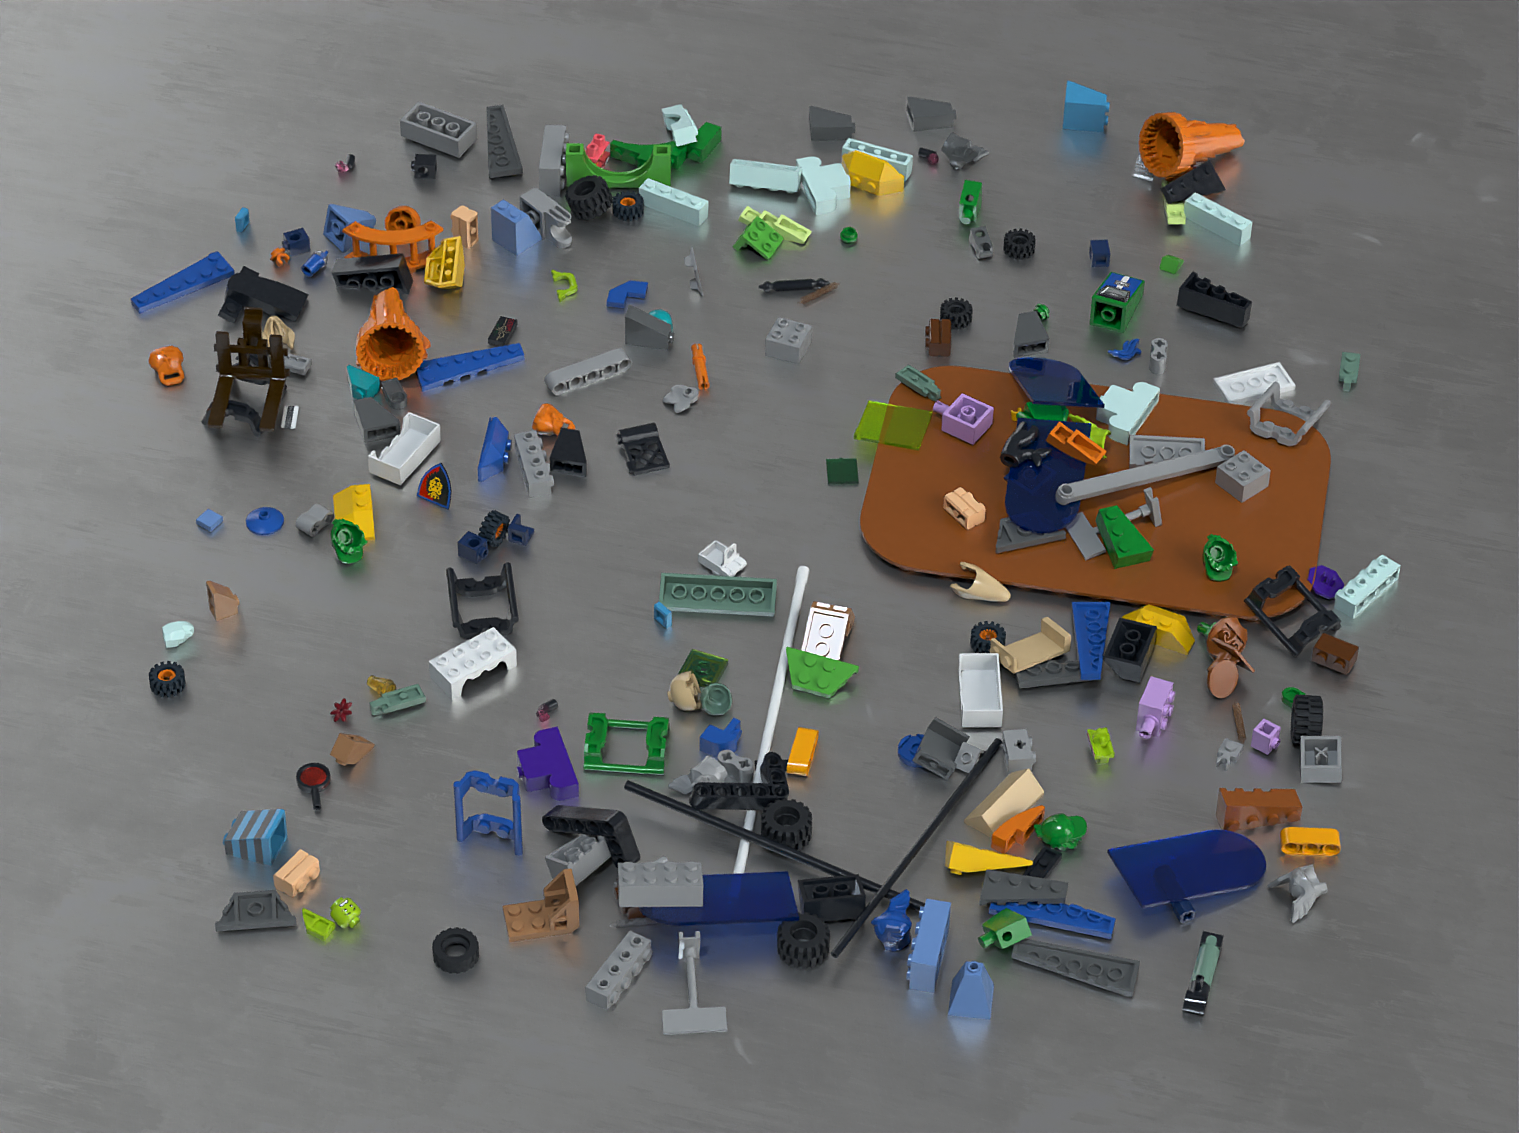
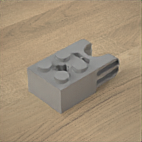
M536 187L520 195V210L530 217L542 236V240L547 239L561 249L572 245V235L565 228L566 225L572 222L571 214Z

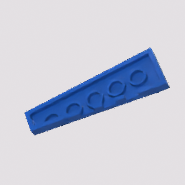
M216 251L132 297L131 304L140 314L228 279L235 274V270Z
M520 343L426 360L416 369V375L423 392L443 386L444 382L453 380V382L459 381L460 377L470 375V377L475 376L482 370L488 372L498 367L525 360L524 352Z
M1072 602L1071 608L1081 680H1100L1110 602Z
M1036 901L1027 902V904L1006 902V905H997V902H991L989 907V914L996 915L1003 909L1008 908L1025 916L1027 922L1107 939L1112 938L1116 918L1084 909L1075 904H1038Z

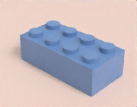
M926 898L925 906L920 907L919 919L921 920L916 923V938L912 940L911 950L913 951L912 954H909L907 962L909 967L906 980H910L909 989L935 992L949 933L950 902Z

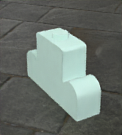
M817 157L796 159V166L802 167L801 185L815 215L834 212L836 210V200L850 197V176L846 174L841 163L821 166V160Z
M1145 382L1135 383L1132 391L1111 385L1105 395H1101L1099 398L1096 420L1109 424L1108 430L1111 431V435H1108L1110 439L1128 445L1130 435L1137 433L1159 402L1160 388Z

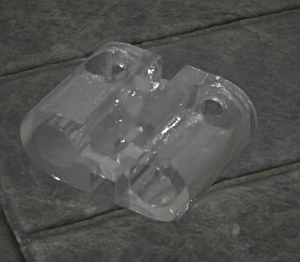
M1139 153L1132 176L1152 182L1154 175L1145 167Z

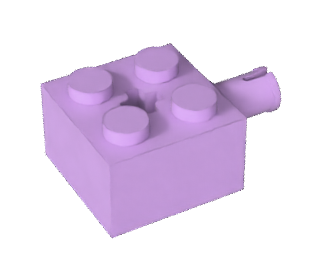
M963 393L951 406L937 401L933 406V412L942 415V431L972 445L993 424L994 407Z
M1150 677L1138 707L1136 731H1139L1140 737L1144 739H1149L1151 735L1159 737L1161 730L1166 729L1168 723L1167 716L1171 717L1174 705H1171L1175 697L1173 682Z

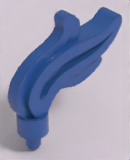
M1133 339L1130 342L1126 341L1123 344V350H1108V353L1122 360H1129L1135 354H1141V350L1135 348L1139 344L1140 339Z

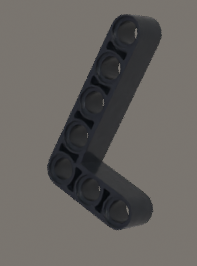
M775 752L765 754L760 766L762 783H697L693 787L689 803L693 808L702 810H763L765 807H768L769 803H775V800L779 799L782 801L783 798H788L789 795L782 758Z
M556 805L542 817V823L549 831L604 836L617 869L618 863H637L641 858L628 819L619 810Z

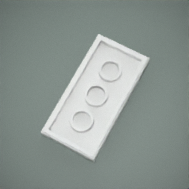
M1280 362L1214 378L1213 384L1225 402L1231 404H1241L1259 399L1274 382L1280 384V393L1295 390L1294 382Z

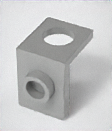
M963 742L954 762L957 764L956 768L969 773L976 765L980 753L984 754L986 751Z

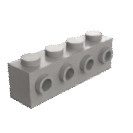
M536 430L514 434L515 450L529 498L550 495L551 486H554L553 475H549V462H545L547 457L545 450H542V438H538Z
M629 931L586 985V1001L606 1010L612 1004H615L621 992L629 987L631 979L640 973L645 961L648 962L652 957L651 940Z

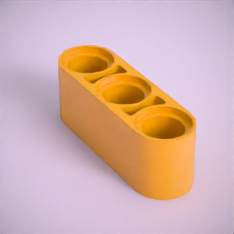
M798 727L788 759V774L807 777L818 741V730Z
M1286 827L1280 832L1281 850L1285 854L1334 856L1341 851L1339 832L1336 829Z

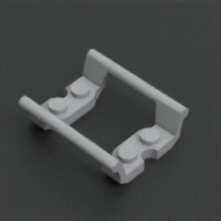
M1274 382L1247 411L1251 422L1250 429L1254 434L1261 437L1275 438L1278 443L1287 446L1297 445L1302 439V435H1305L1331 405V402L1326 399L1316 411L1308 406L1296 407L1293 401L1280 398V384ZM1270 397L1271 405L1275 410L1292 414L1306 421L1297 434H1294L1290 428L1274 425L1270 421L1260 422V408Z

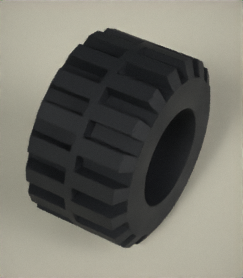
M589 175L576 180L569 186L565 194L572 214L580 220L599 217L613 203V196L605 179L597 175Z
M1296 694L1293 699L1291 740L1293 744L1301 745V736H1322L1323 701L1321 696Z
M783 798L782 801L779 799L775 800V803L771 802L768 804V807L763 809L761 814V835L799 851L802 849V846L806 847L808 841L811 840L812 813L809 812L807 806H804V803L796 802L795 799L787 800V798Z
M798 912L794 916L792 914L789 915L788 919H783L777 931V952L780 954L782 961L786 960V964H793L795 968L800 966L802 969H807V966L811 968L816 967V963L820 965L823 959L827 958L830 945V930L828 924L824 923V919L817 918L818 915L815 914L809 915L808 912H805V914ZM800 939H806V940H809V941H798V940H800Z

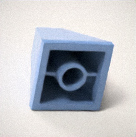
M329 204L323 235L342 252H346L353 247L352 237L343 233L342 229L355 221L366 227L374 228L376 218L367 211Z
M966 961L952 979L948 1015L990 1020L994 983L983 963Z

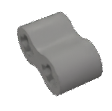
M1156 338L1151 343L1149 369L1154 374H1162L1166 370L1168 342L1163 338Z
M315 503L308 512L298 517L296 528L314 537L323 527L328 526L332 522L334 512L319 503Z
M731 750L719 752L718 762L725 767L728 773L727 777H733L738 783H750L752 781L753 761L751 759L739 757Z

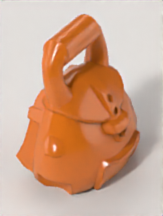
M172 345L161 347L150 353L149 365L157 372L159 380L163 385L180 384L184 379V372L181 366L184 357L178 347ZM177 373L180 375L178 377L164 380V376L173 375Z
M549 403L541 405L532 425V429L536 430L537 435L558 436L564 423L568 424L567 429L574 430L576 427L571 420L565 418L562 413Z

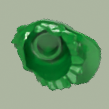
M335 519L332 522L334 526L330 533V539L338 559L345 564L359 562L363 556V546L367 544L364 532L359 529L357 524L355 525L345 519Z
M1210 534L1207 536L1208 541L1203 547L1202 553L1206 575L1214 581H1226L1232 575L1233 567L1238 564L1236 559L1237 553L1233 549V545L1220 535Z
M1058 813L1047 817L1041 825L1034 824V830L1037 837H1040L1043 842L1050 844L1052 849L1057 847L1064 851L1067 848L1074 849L1077 847L1078 841H1081V838L1086 834L1087 824L1083 817H1068L1063 813Z

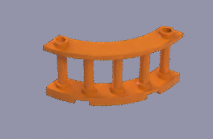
M432 220L415 228L398 231L377 230L355 221L342 229L343 233L352 237L353 251L344 258L377 256V244L389 245L390 254H397V245L410 244L411 256L405 257L410 273H416L417 269L426 268L427 257L435 249V235L444 230ZM428 239V250L418 254L417 242ZM359 240L369 243L370 254L360 250Z

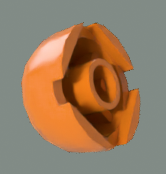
M404 205L390 210L385 218V228L387 231L406 230L421 225L418 212Z

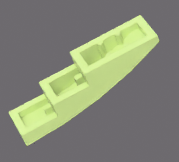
M1162 180L1161 182L1162 187L1170 183L1166 180ZM1163 195L1168 224H1185L1184 202L1168 204Z
M749 206L745 208L738 221L748 225L756 216H759L784 238L783 240L801 244L805 243L812 232L782 214L779 218L766 210L761 214Z

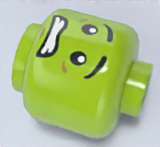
M341 897L331 905L330 916L341 928L348 926L353 928L359 923L360 919L358 917L361 914V909L351 898Z

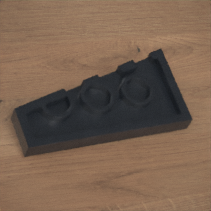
M1210 160L1160 188L1168 204L1187 200L1194 193L1206 196L1226 190Z

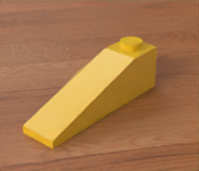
M946 841L945 867L950 868L951 873L962 875V871L977 872L985 871L986 869L994 870L1033 864V861L1030 859L1004 853L999 854L987 849L980 850L970 845Z

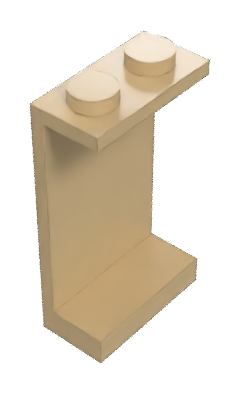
M1049 617L1041 619V632L1007 646H1003L995 638H992L990 653H999V663L1015 674L1069 652L1071 648V635Z

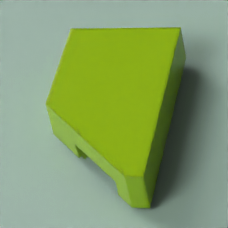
M305 908L302 909L307 934L325 941L336 928V923Z

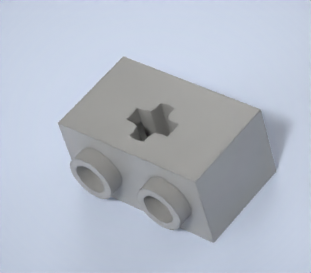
M1027 729L1003 731L1002 748L1008 774L1028 768L1032 772V765L1036 763L1035 751H1031L1033 747L1032 737H1028Z

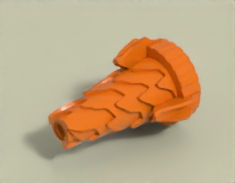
M1176 112L1156 113L1151 115L1143 124L1139 135V152L1145 167L1148 168L1150 173L1158 176V178L1164 177L1167 182H1170L1192 170V165H1196V162L1207 161V158H1215V155L1242 147L1245 140L1242 138L1236 124H1208L1205 121L1187 120Z
M391 287L373 296L368 321L360 328L359 334L356 337V364L365 372L379 377L381 381L393 378L402 380L416 372V369L423 363V359H427L426 349L430 348L431 344L429 339L420 332V328L415 325V322L407 316L398 290Z

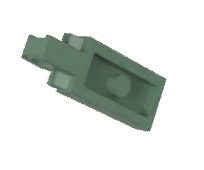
M1342 352L1338 381L1344 382L1343 391L1350 392L1351 383H1357L1361 354Z
M907 365L895 373L897 380L925 397L928 396L929 399L935 402L941 398V390L937 388L935 381L912 366Z
M419 684L411 685L381 694L380 698L369 703L370 712L373 716L390 713L426 702V697Z

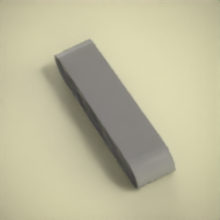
M617 348L552 371L545 376L544 382L554 395H561L625 372L632 366V361L621 348Z

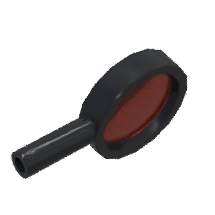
M308 763L297 771L296 782L302 791L311 793L313 809H321L319 792H322L330 785V771L323 764Z

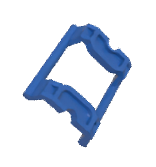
M476 770L466 772L460 781L453 783L457 841L463 842L472 831L484 834L494 831L501 838L514 840L515 855H522L519 784L514 779L501 776L499 779H493L489 776V773ZM470 787H474L481 793H488L499 797L512 796L513 822L506 818L484 813L469 816L464 821L462 798Z

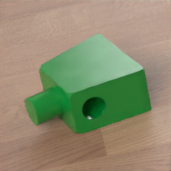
M965 180L959 202V219L962 223L969 224L971 221L975 222L981 208L982 182ZM970 195L973 196V201L969 200Z
M1005 908L983 923L982 927L985 934L978 937V941L983 948L992 944L1000 949H1004L1030 937L1032 933L1025 916Z

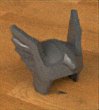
M954 132L949 135L941 148V151L949 158L954 170L963 168L971 161L976 163L989 154V151L984 150L983 147L972 146L971 140L962 138Z

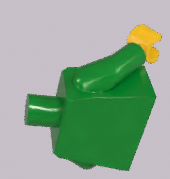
M1060 396L1026 402L1023 412L1020 407L1017 408V412L1011 410V419L1013 421L1026 422L1029 429L1032 425L1039 428L1038 435L1045 434L1047 438L1059 422L1066 423L1069 410L1065 405L1066 401L1063 400L1061 403Z

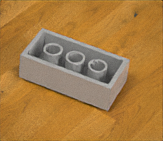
M419 101L400 119L402 137L458 158L477 140L476 122Z
M545 124L539 162V190L547 196H560L561 189L564 190L565 179L563 178H566V168H564L566 167V143H569V133H566V125Z
M701 862L618 863L619 907H703Z

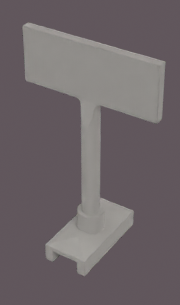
M1151 487L1144 489L1146 504L1125 515L1130 521L1140 516H1149L1155 527L1162 525L1159 499L1157 497L1153 498ZM1083 512L1062 520V524L1085 560L1106 552L1105 547L1097 534H1100L1098 527L1093 528Z
M700 931L695 932V937H683V932H679L678 957L686 961L689 1008L662 1010L663 1034L727 1031L726 1007L698 1008L694 960L700 958Z

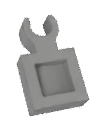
M1225 738L1218 750L1216 767L1218 768L1220 764H1225V771H1227L1230 767V761L1237 762L1244 745Z

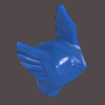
M908 889L890 899L887 910L871 921L877 938L888 951L895 952L901 950L911 942L910 929L912 922L906 915V909L910 901Z

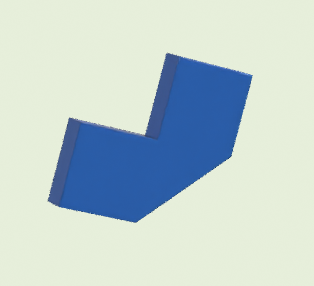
M630 280L611 289L606 305L608 307L624 308L627 297L645 299L648 282Z

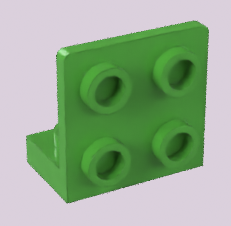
M756 216L744 229L732 247L738 251L742 246L746 248L749 244L765 259L769 260L784 238L759 216Z

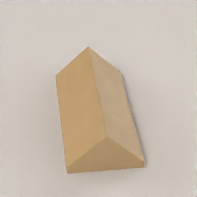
M1029 768L1011 772L964 819V823L992 838V834L1003 823L1015 815L1030 809L1044 794V790Z

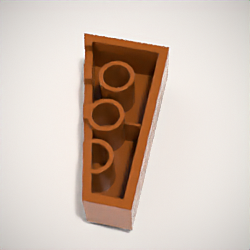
M1219 788L1216 818L1222 833L1295 822L1301 819L1302 805L1295 789H1270L1269 792H1263L1259 788H1254L1253 791H1244L1243 788L1227 791L1226 788Z

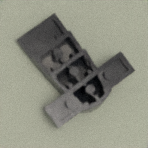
M243 266L240 273L232 275L228 280L224 295L225 302L218 316L232 323H235L243 306L262 308L263 312L271 316H278L280 314L295 322L309 295L283 283L260 277V273L246 266Z

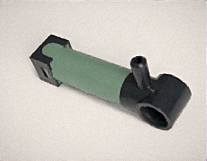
M1203 931L1190 984L1186 991L1183 1011L1204 1015L1216 965L1221 954L1224 935Z

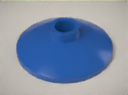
M272 507L257 508L251 511L246 518L247 528L258 535L273 534L280 530L284 524L283 514Z

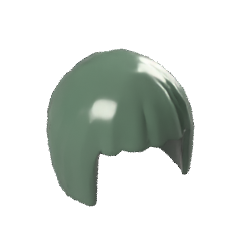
M721 683L709 684L700 695L701 707L707 714L712 716L725 714L732 704L730 690Z

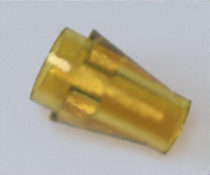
M371 675L367 680V685L380 696L381 694L396 690V684L391 679Z

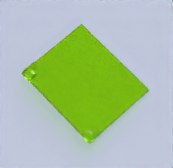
M868 401L854 433V439L919 450L933 411Z

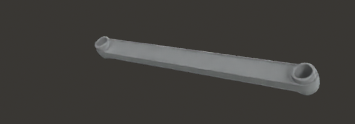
M1222 445L1221 447L1070 484H1062L1057 489L1056 501L1059 504L1067 505L1070 502L1217 467L1235 456V450L1230 445Z

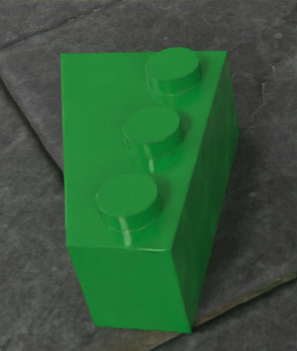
M1117 505L1099 509L1095 522L1114 569L1150 561L1154 549Z

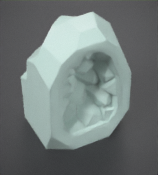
M176 621L163 626L162 633L165 647H178L180 643H184L187 638L193 636V625L186 621Z

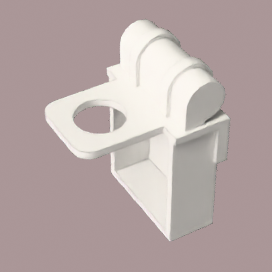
M714 540L698 554V562L712 570V573L716 576L734 577L736 573L742 571L747 565L745 559L736 552V543H732L727 547Z

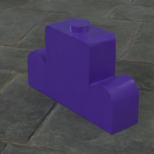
M558 726L537 731L534 735V747L517 751L516 772L518 778H522L527 792L550 788V796L556 801L578 798L579 783Z

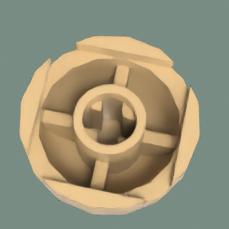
M687 671L677 675L670 684V691L667 692L669 701L674 702V705L682 711H695L702 708L700 699L698 700V693H701L694 673L691 674V671Z

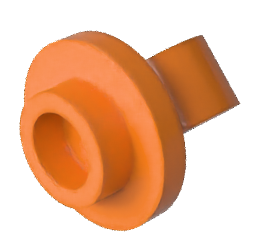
M279 247L272 251L270 260L272 262L275 261L276 265L281 267L283 262L280 259L287 263L290 257L284 253V248L279 249Z

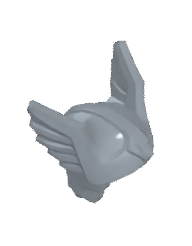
M708 755L697 766L690 769V774L675 778L673 782L669 783L668 788L686 795L692 792L695 784L700 782L723 783L728 773L720 762Z
M1313 864L1298 867L1267 885L1268 888L1289 883V891L1296 899L1292 904L1290 921L1292 923L1307 915L1312 904L1315 903V898L1328 891L1327 884L1319 882Z

